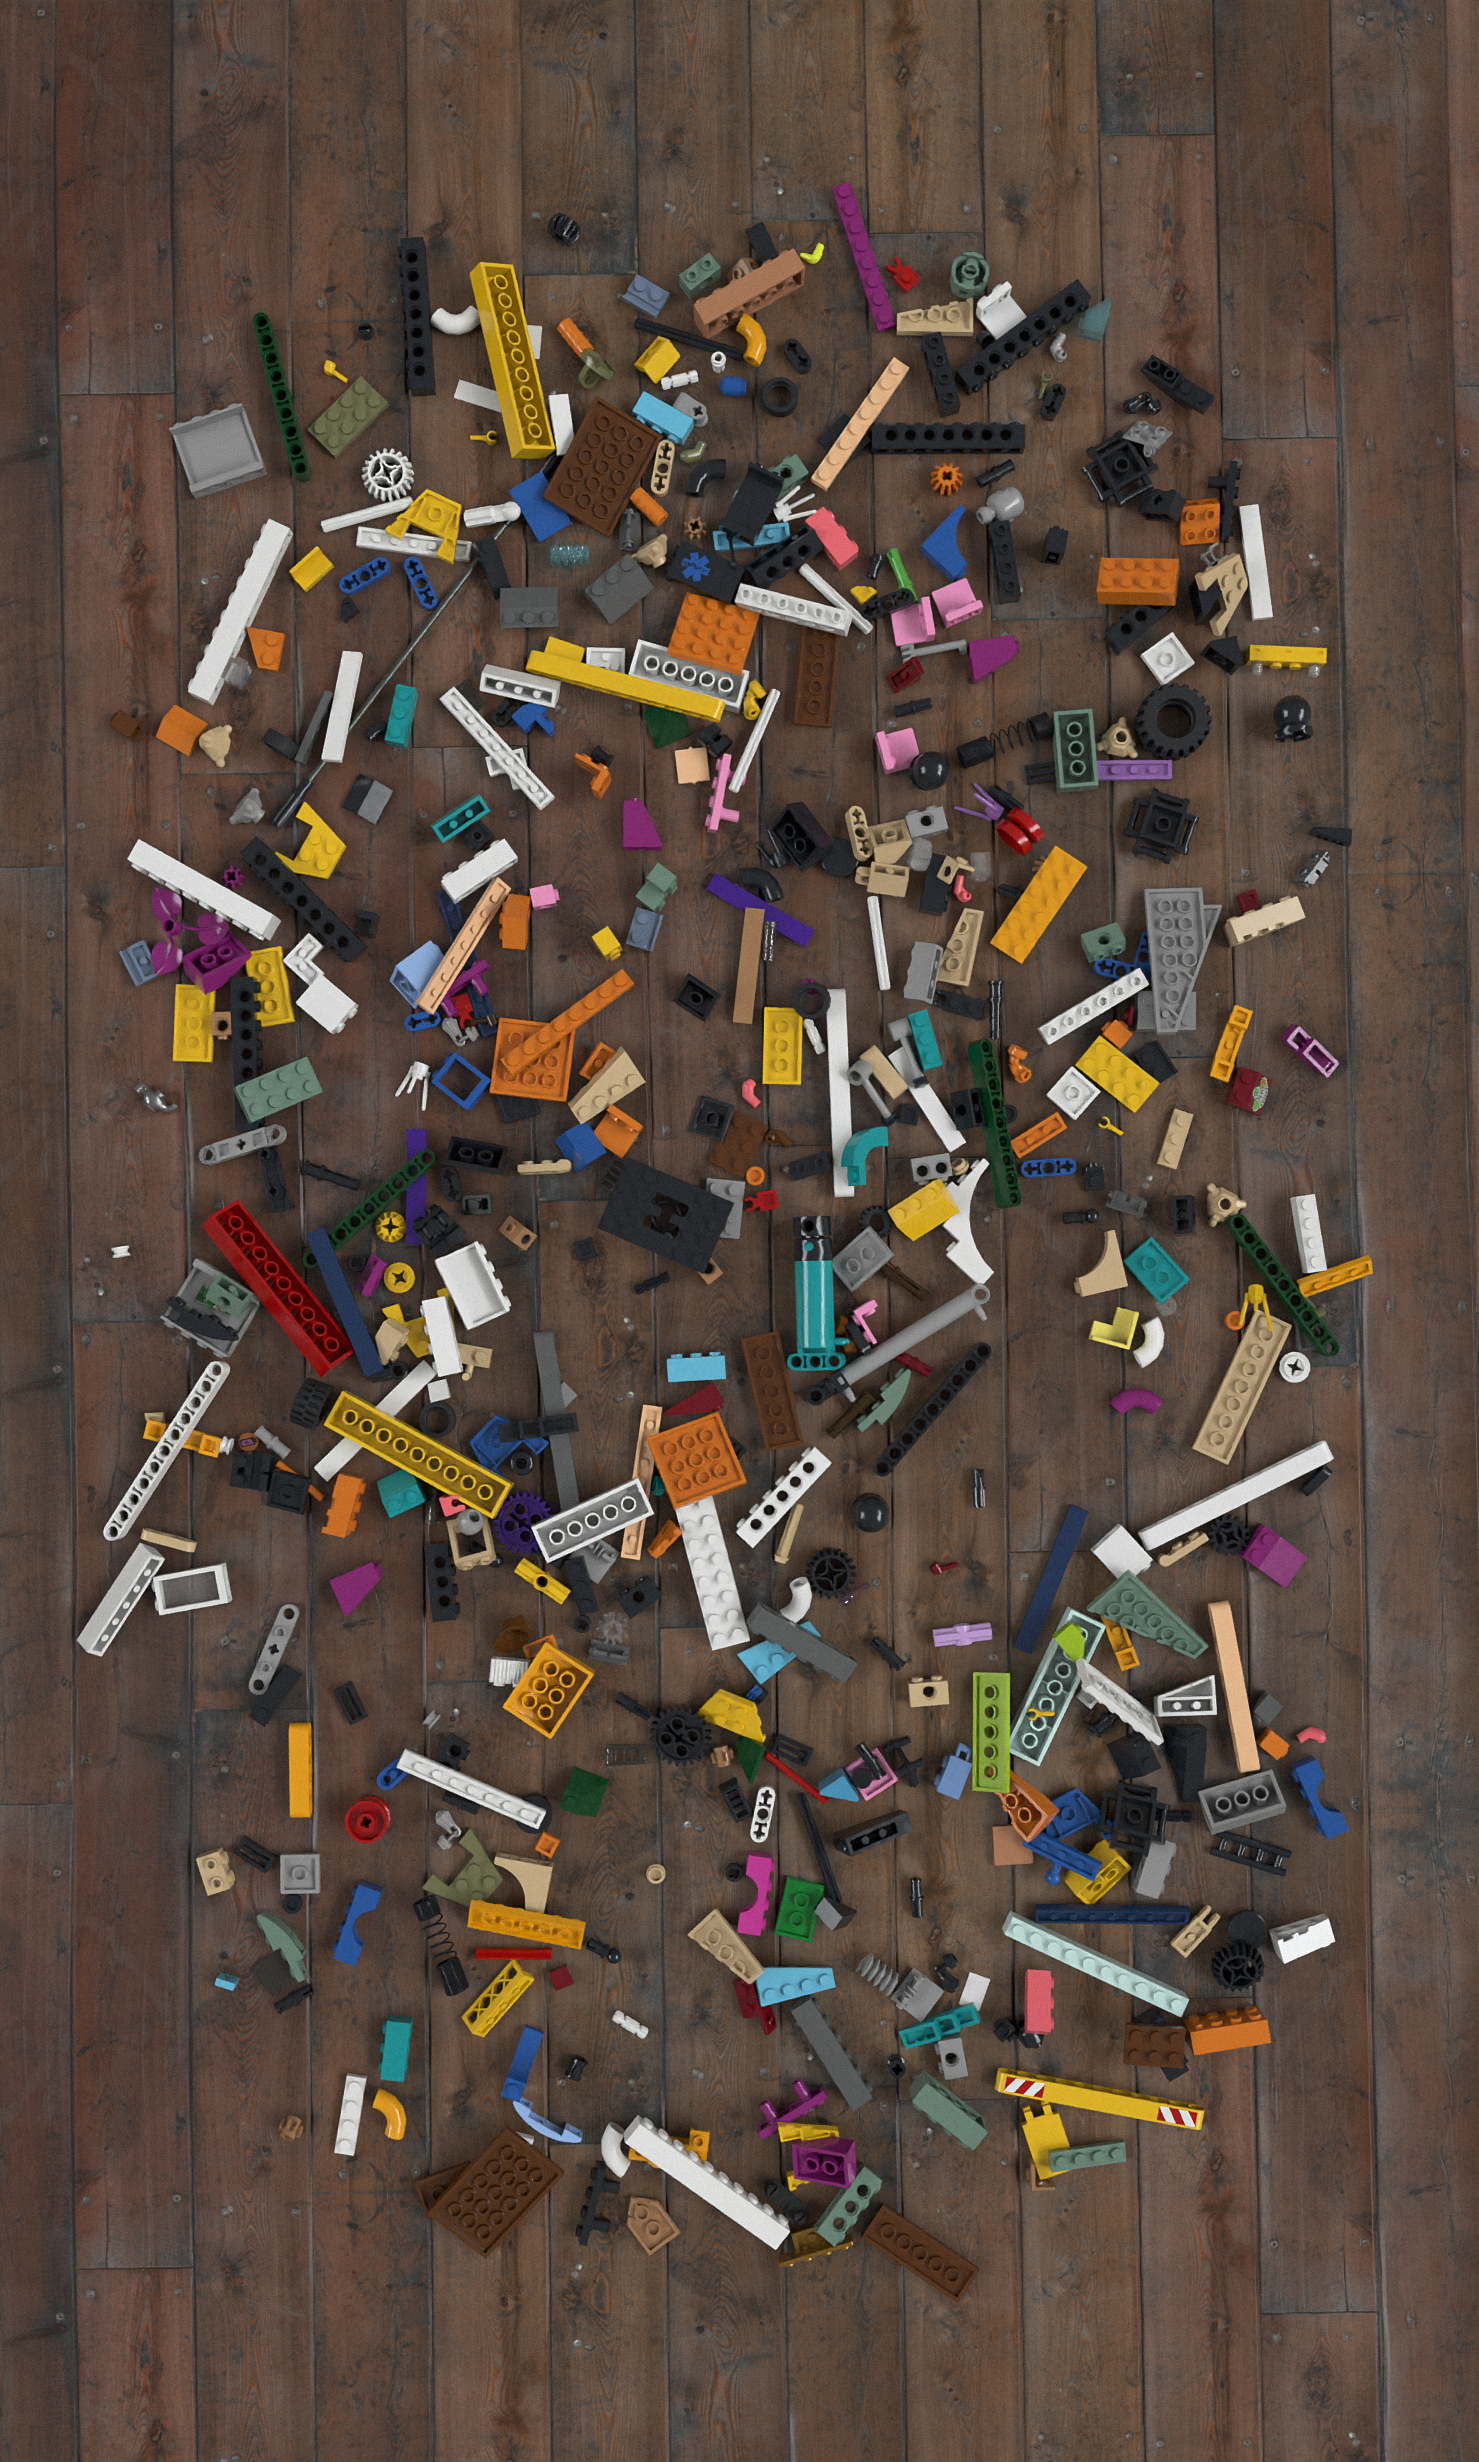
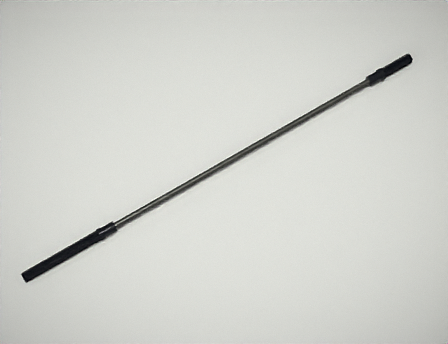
M555 449L537 474L542 471L545 478L548 479L564 456H557ZM516 520L501 521V525L493 534L495 542L506 528H510ZM477 556L350 721L347 736L480 564ZM321 759L307 779L304 777L297 788L292 791L291 796L271 821L275 827L279 829L282 827L299 803L304 800L306 794L314 785L312 782L328 762Z

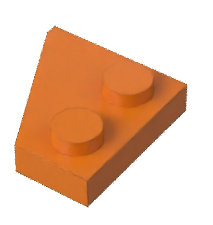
M247 627L258 668L278 673L285 639L284 633Z
M600 1041L579 1073L588 1080H591L617 1051Z
M669 1518L648 1547V1552L656 1559L682 1534L683 1531L675 1521Z

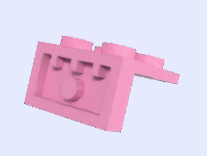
M966 578L933 591L931 594L946 628L980 614L983 609L981 600L976 601Z
M929 596L922 597L919 604H913L909 608L890 614L897 647L909 643L916 644L934 641L935 628Z
M908 728L886 735L884 731L876 733L875 740L885 775L908 769L913 758L919 754L913 729Z
M870 1299L852 1310L854 1315L851 1316L857 1326L861 1325L863 1328L862 1334L867 1342L876 1344L877 1341L863 1320L862 1315L867 1317L876 1312L874 1308L878 1305L874 1299Z

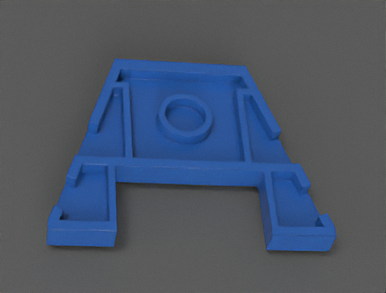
M496 1414L469 1443L480 1464L508 1479L497 1467L522 1442L538 1455L550 1441L540 1437L500 1443L497 1424L512 1421Z
M1074 1787L1050 1800L1060 1811L1045 1829L1047 1835L1060 1841L1062 1838L1093 1822L1099 1823L1100 1810L1077 1787ZM1107 1817V1825L1112 1826V1821ZM1101 1832L1104 1839L1111 1835L1108 1832Z

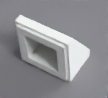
M446 1379L427 1384L431 1403L451 1397Z

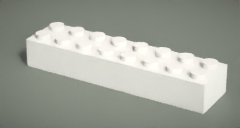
M139 839L128 857V860L132 862L131 866L146 876L148 874L149 877L162 885L166 882L165 886L178 894L182 891V895L194 903L199 901V905L212 913L216 910L215 914L228 922L232 919V923L242 930L247 931V929H250L249 933L262 941L264 938L270 941L281 922L270 912Z
M713 1496L677 1509L676 1514L680 1529L683 1531L682 1537L712 1651L750 1641Z

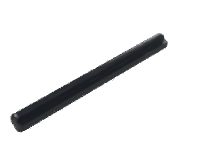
M640 317L635 319V329L712 353L722 352L725 357L741 361L743 357L742 349Z
M804 1792L796 1795V1800L830 1898L842 1902V1897L806 1794Z

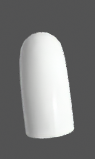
M469 306L463 313L457 315L450 314L443 308H439L433 314L430 323L446 334L461 335L471 332L481 324L478 310L473 306Z
M1159 1317L1150 1319L1141 1325L1145 1333V1341L1140 1348L1133 1351L1134 1357L1141 1368L1154 1361L1163 1348L1164 1331Z
M799 1577L791 1582L792 1600L789 1605L779 1610L781 1615L795 1623L804 1617L811 1604L812 1592L806 1577Z
M610 2122L601 2139V2153L606 2165L621 2178L627 2171L631 2160L620 2149V2143L624 2137V2129L618 2124Z

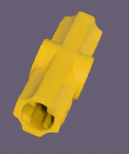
M526 1558L522 1559L514 1571L534 1585L537 1590L544 1592L559 1604L564 1602L571 1591L551 1577L548 1572L541 1570ZM538 1577H546L547 1585H540Z

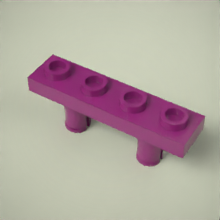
M479 959L471 965L472 968L468 971L463 970L459 972L439 1004L449 1018L459 1013L450 999L451 996L469 983H472L480 996H484L490 991L481 978L482 974L492 968L489 961Z
M796 2079L792 2082V2087L800 2099L780 2112L775 2111L769 2099L763 2100L759 2107L767 2120L758 2125L760 2138L772 2137L778 2130V2122L792 2123L793 2119L798 2116H805L809 2109L815 2105H822L827 2098V2091L823 2084L809 2092L802 2079Z

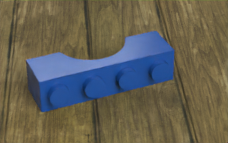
M1311 1755L1291 1764L1293 1769L1291 1772L1292 1777L1301 1786L1299 1792L1304 1800L1307 1799L1309 1803L1307 1809L1311 1817H1315L1318 1823L1315 1826L1320 1836L1324 1835L1329 1840L1348 1831L1349 1829L1342 1813L1337 1808L1322 1806L1318 1800L1317 1788L1324 1778V1774L1317 1759Z
M361 1880L359 1885L355 1884L351 1895L354 1897L352 1904H348L345 1912L348 1915L346 1922L342 1921L338 1932L341 1933L340 1940L336 1939L332 1949L335 1952L333 1959L353 1966L357 1964L364 1941L356 1932V1919L362 1913L376 1909L384 1887Z

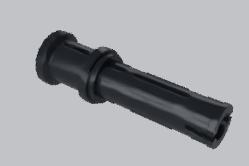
M988 981L989 997L987 1001L990 1003L989 1039H1001V1007L1004 1001L1003 985H1005V981Z
M308 1159L305 1161L301 1172L302 1176H311L319 1182L323 1180L355 1192L358 1191L361 1180L331 1171L325 1165L320 1166L311 1163Z
M1135 1690L1129 1694L1138 1702L1142 1701ZM1110 1711L1107 1713L1102 1712L1101 1717L1095 1722L1089 1723L1088 1726L1100 1738L1101 1734L1109 1727H1114V1722L1120 1717Z

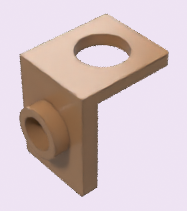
M741 258L725 275L729 283L733 279L742 278L749 270L753 269L750 264L755 269H758L759 265L754 258Z
M511 1215L499 1228L502 1234L525 1251L537 1237L536 1234L524 1227ZM529 1235V1240L526 1243H521L523 1236Z
M1029 2157V2168H1026V2180H1029L1031 2190H1055L1052 2179L1035 2180V2163L1033 2157Z

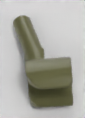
M1045 370L1040 378L1042 385L1038 396L1039 400H1043L1047 385L1051 383L1053 373H1051L1050 378H1045Z
M1305 1297L1319 1317L1326 1315L1323 1306L1316 1308L1311 1300Z

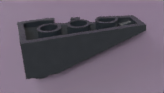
M1164 1723V1746L1174 1773L1181 1801L1200 1802L1198 1791L1203 1790L1207 1728L1202 1724Z

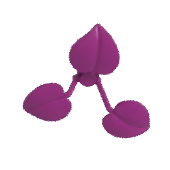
M155 887L152 894L153 913L158 920L162 921L161 929L167 933V938L170 939L171 944L162 941L154 946L152 951L154 973L157 975L168 974L181 965L183 951L178 947H174L175 941L173 936L179 935L182 929L199 931L198 937L202 943L215 945L228 932L229 924L219 915L207 913L198 918L199 928L181 925L178 921L174 920V915L179 914L182 910L181 897L171 890Z

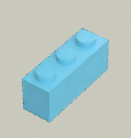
M643 391L632 411L635 420L650 427L656 433L668 437L667 439L673 444L679 443L683 446L694 427L693 418Z
M709 1352V1356H702L701 1353H690V1357L682 1358V1354H672L671 1358H667L668 1382L726 1379L725 1355H721V1352Z

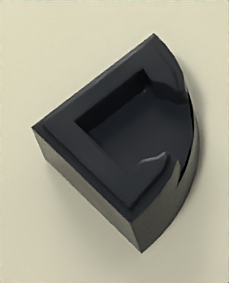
M349 595L343 600L341 607V618L344 623L360 613Z

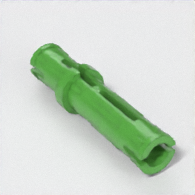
M893 548L890 552L887 551L886 556L899 583V590L903 588L911 590L915 596V603H918L919 600L912 587L914 584L907 575L898 549ZM904 594V597H905L906 602L908 601L907 598L910 597V596H907V594Z

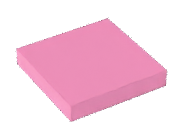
M877 1747L872 1749L871 1752L878 1757L877 1761L887 1773L883 1778L880 1776V1780H876L870 1769L865 1767L861 1757L845 1767L851 1779L854 1771L859 1768H865L871 1773L872 1782L870 1786L865 1789L858 1788L866 1801L898 1781V1778Z

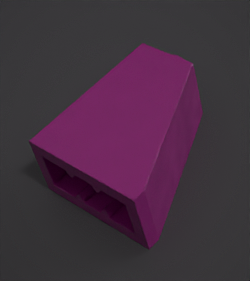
M1014 635L968 643L967 652L972 684L979 683L1015 659L1019 652V643L1015 641Z
M628 798V801L623 802L624 850L662 851V843L643 801H639L638 798Z
M373 1560L330 1580L344 1616L349 1615L381 1580L383 1569L380 1563H376Z

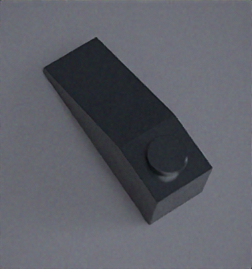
M493 535L474 542L472 546L494 599L498 600L500 599V588H511L500 552Z
M286 1664L254 1707L249 1717L265 1727L302 1675Z

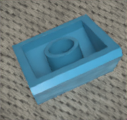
M842 1767L819 1782L820 1795L854 1802L859 1800L857 1789Z

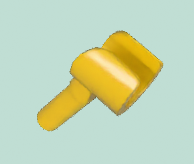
M326 360L324 372L329 376H336L347 383L348 379L335 371L336 364Z
M489 431L487 435L483 436L471 435L470 440L486 441L487 444L492 446L496 444V440H491L489 437H496L497 433Z
M1102 1117L1103 1120L1108 1122L1106 1126L1098 1123L1101 1129L1112 1130L1120 1136L1124 1133L1110 1124V1120L1107 1117Z
M1035 1707L1028 1709V1711L1036 1713L1034 1717H1028L1031 1721L1036 1720L1037 1717L1055 1715L1054 1711H1038Z

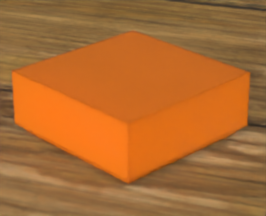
M543 1831L534 1850L552 1858L560 1843V1839Z

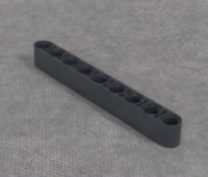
M978 1342L970 1349L873 1463V1470L878 1476H887L986 1362L992 1352L989 1344ZM984 1345L987 1353L984 1356H979L977 1349L979 1346ZM968 1360L974 1362V1368L970 1371L965 1369V1363ZM958 1374L962 1377V1382L959 1385H954L952 1378ZM943 1389L949 1391V1397L945 1400L940 1398V1392ZM930 1404H935L937 1406L936 1413L929 1414L927 1407ZM919 1418L925 1422L921 1429H917L914 1425L915 1421ZM905 1433H910L912 1435L911 1442L903 1443L902 1436ZM892 1448L899 1449L898 1457H890L889 1452ZM884 1462L887 1464L885 1472L877 1471L879 1463Z

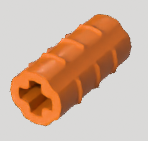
M570 318L564 319L558 325V332L580 359H582L580 357L582 351L586 348L594 349L589 340L583 335V332L578 329L577 325Z
M639 487L631 495L630 501L657 527L667 519L668 513L642 487Z

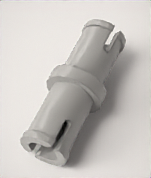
M263 1425L254 1433L255 1436L267 1445L268 1449L271 1448L282 1459L291 1451V1449L278 1440L279 1437L277 1435H272Z

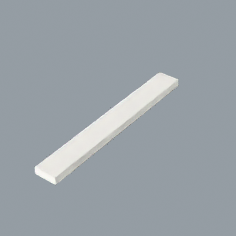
M452 687L440 698L444 706L540 811L555 799L554 795L455 687Z
M423 1360L376 1407L395 1416L438 1373L435 1374L433 1368ZM345 1437L314 1469L328 1482L363 1447Z
M406 1748L396 1767L536 1829L539 1828L546 1813V1810Z

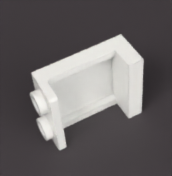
M322 974L315 979L296 1002L297 1005L332 1034L339 1033L345 1027L344 1022L348 1018L351 1019L358 1011L356 1009L358 1005Z
M1117 1524L1090 1549L1117 1579L1128 1569L1134 1575H1137L1140 1571H1146L1151 1566L1150 1562L1153 1560L1120 1524Z

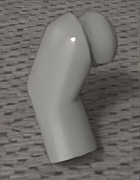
M1061 332L1057 334L1050 347L1053 358L1058 362L1065 360L1067 357V353L1062 348L1066 335Z

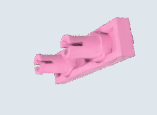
M724 753L721 759H717L716 770H718V776L714 777L712 784L715 792L714 796L711 795L709 800V807L712 808L710 815L707 814L705 826H708L707 832L715 833L718 830V824L721 819L738 822L739 811L726 809L722 806L726 783L731 782L735 774L729 768L731 755ZM745 775V777H744L743 782H742L741 785H744V784H745L746 775Z

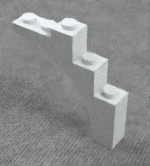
M984 1158L981 1161L977 1159L970 1166L971 1172L968 1175L964 1173L957 1180L958 1186L953 1182L949 1184L944 1183L960 1212L941 1225L958 1241L957 1243L953 1241L947 1247L948 1253L945 1256L976 1284H984L994 1273L984 1262L975 1246L969 1221L970 1202L974 1188L980 1175L989 1165Z

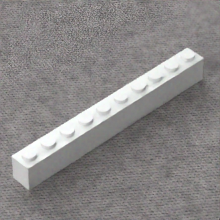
M268 519L267 524L265 523L262 526L260 539L253 546V554L251 558L246 560L245 571L243 575L238 577L237 588L235 592L231 593L228 600L229 605L221 614V622L213 631V639L204 650L205 656L196 667L197 673L188 684V692L193 697L212 706L214 705L247 635V627L251 626L293 537L290 528L271 519Z
M637 2115L623 2133L627 2145L775 2250L790 2233L788 2220L782 2214L777 2215L768 2204L765 2203L763 2205L753 2193L748 2194L739 2183L731 2182L725 2173L717 2172L708 2161L703 2162L694 2151H688L680 2141L671 2139L666 2131L654 2127L648 2118L643 2119Z

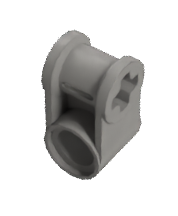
M681 392L672 407L693 418L695 427L705 426L708 421L706 407L688 394Z

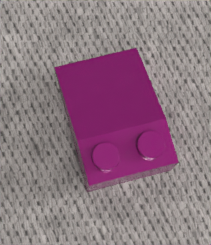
M230 932L218 944L204 945L181 958L185 974L206 995L222 987L252 957V953Z
M1261 1523L1252 1533L1250 1539L1247 1540V1547L1243 1546V1552L1238 1553L1239 1556L1284 1588L1287 1587L1307 1559V1556Z
M832 2137L792 2143L794 2179L847 2189L851 2187L857 2175L855 2140Z

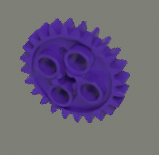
M524 1491L523 1497L520 1492H516V1498L513 1495H509L510 1501L505 1499V1506H501V1512L497 1514L499 1518L494 1520L493 1523L498 1524L494 1531L500 1532L496 1538H503L500 1543L501 1545L508 1543L507 1550L514 1547L513 1553H517L520 1549L521 1554H525L526 1549L529 1554L533 1553V1548L536 1551L540 1550L532 1528L523 1526V1522L513 1518L510 1514L513 1513L519 1519H527L526 1523L530 1526L535 1524L534 1517L537 1514L540 1515L541 1521L553 1516L549 1514L553 1508H546L548 1501L541 1502L543 1496H538L535 1499L536 1493H531L529 1496L528 1491ZM521 1504L525 1506V1513L522 1515L518 1512V1507ZM511 1520L515 1523L513 1531L508 1529V1523ZM526 1531H529L531 1534V1539L528 1542L524 1539Z

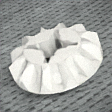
M1290 1352L1284 1355L1280 1361L1279 1371L1287 1381L1293 1383L1301 1382L1310 1372V1363L1302 1353ZM1297 1362L1296 1366L1301 1370H1294L1292 1373V1368L1287 1366V1364Z

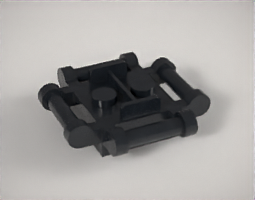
M1121 430L1115 432L1114 436L1095 447L1087 448V455L1093 462L1081 469V472L1087 476L1097 493L1098 501L1102 503L1113 496L1119 508L1124 507L1128 501L1141 495L1146 490H1153L1154 486L1148 475L1155 473L1159 469L1151 457L1144 455V445L1122 438L1124 434ZM1117 442L1119 443V445L1113 447L1112 449L1106 451L1101 455H1098V453H1100L1101 451L1107 449L1108 447L1114 445ZM1097 468V470L1099 471L1098 475L1100 476L1105 487L1107 489L1109 488V490H1103L1101 484L1099 483L1098 479L1096 478L1092 470ZM1137 481H1142L1143 485L1124 496L1120 493V491Z
M1156 788L1152 789L1149 801L1134 797L1132 802L1134 806L1127 827L1124 828L1122 833L1124 836L1136 838L1132 853L1162 860L1163 863L1168 865L1174 851L1182 855H1188L1190 850L1188 848L1195 825L1198 824L1200 819L1187 813L1190 799H1180L1159 792V789ZM1156 799L1180 806L1181 808L1179 809L1156 801ZM1145 807L1146 811L1140 830L1136 831L1134 827L1140 809ZM1184 821H1187L1188 825L1182 843L1179 845L1177 844ZM1145 841V843H1148V844H1151V845H1154V846H1157V847H1160V848H1167V852H1166V854H1165V853H1162V852H1159V851H1156V850H1153V849H1150V848L1141 846V845H1142V842Z
M1119 1779L1117 1793L1101 1791L1102 1804L1096 1830L1111 1833L1109 1840L1110 1849H1124L1141 1853L1142 1856L1148 1857L1150 1842L1165 1845L1166 1838L1164 1834L1167 1812L1170 1811V1805L1157 1802V1787H1143L1125 1783V1780ZM1124 1790L1148 1795L1149 1798L1124 1793ZM1110 1800H1115L1111 1826L1107 1825ZM1156 1810H1159L1157 1835H1153ZM1122 1835L1144 1840L1143 1846L1119 1841L1117 1836Z

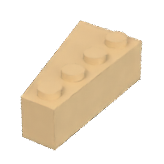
M1289 895L1279 899L1280 903L1273 905L1271 902L1261 906L1262 909L1258 911L1253 909L1245 912L1244 916L1239 918L1235 916L1227 919V923L1222 926L1229 947L1242 944L1306 918L1298 897L1291 898Z
M621 1046L617 1053L605 1063L604 1067L592 1077L590 1082L586 1086L584 1085L570 1100L568 1105L580 1124H583L645 1083V1081Z

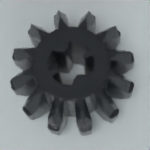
M559 212L554 214L547 226V231L551 234V238H554L556 242L561 243L563 246L570 247L579 238L581 228L577 225L576 221L572 220V217H568L566 214Z

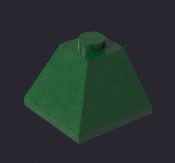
M652 706L642 713L657 749L692 735L686 715L656 706Z
M743 1735L742 1737L738 1736L735 1747L738 1748L737 1755L748 1782L753 1784L766 1748V1743L764 1741L762 1744Z
M574 1766L558 1808L576 1815L596 1817L610 1780Z

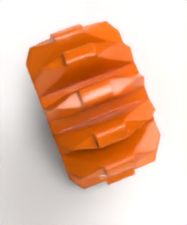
M945 462L942 463L941 467L936 465L935 471L931 472L933 479H931L930 484L935 485L934 492L940 490L941 496L944 492L948 496L951 495V491L956 493L958 487L962 485L960 479H962L963 475L958 473L959 466L952 468V462L949 466H946Z

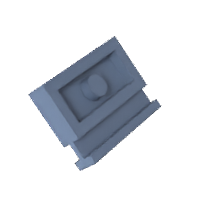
M637 274L627 293L623 296V301L656 320L659 312H661L669 299L670 293Z
M637 907L626 945L653 953L663 915Z
M143 939L119 952L137 987L161 976L154 973L152 952L146 940Z

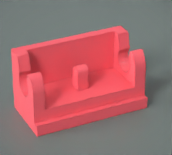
M446 1494L439 1498L445 1517L466 1510L470 1506L460 1503V1500L457 1499L459 1495L451 1496Z

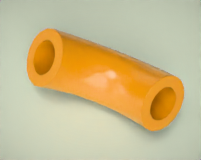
M745 313L740 319L736 331L747 340L748 347L743 358L752 366L759 367L766 352V336L760 324Z
M379 2088L372 2108L383 2112L386 2116V2136L400 2140L404 2136L406 2127V2115L403 2105L396 2096Z

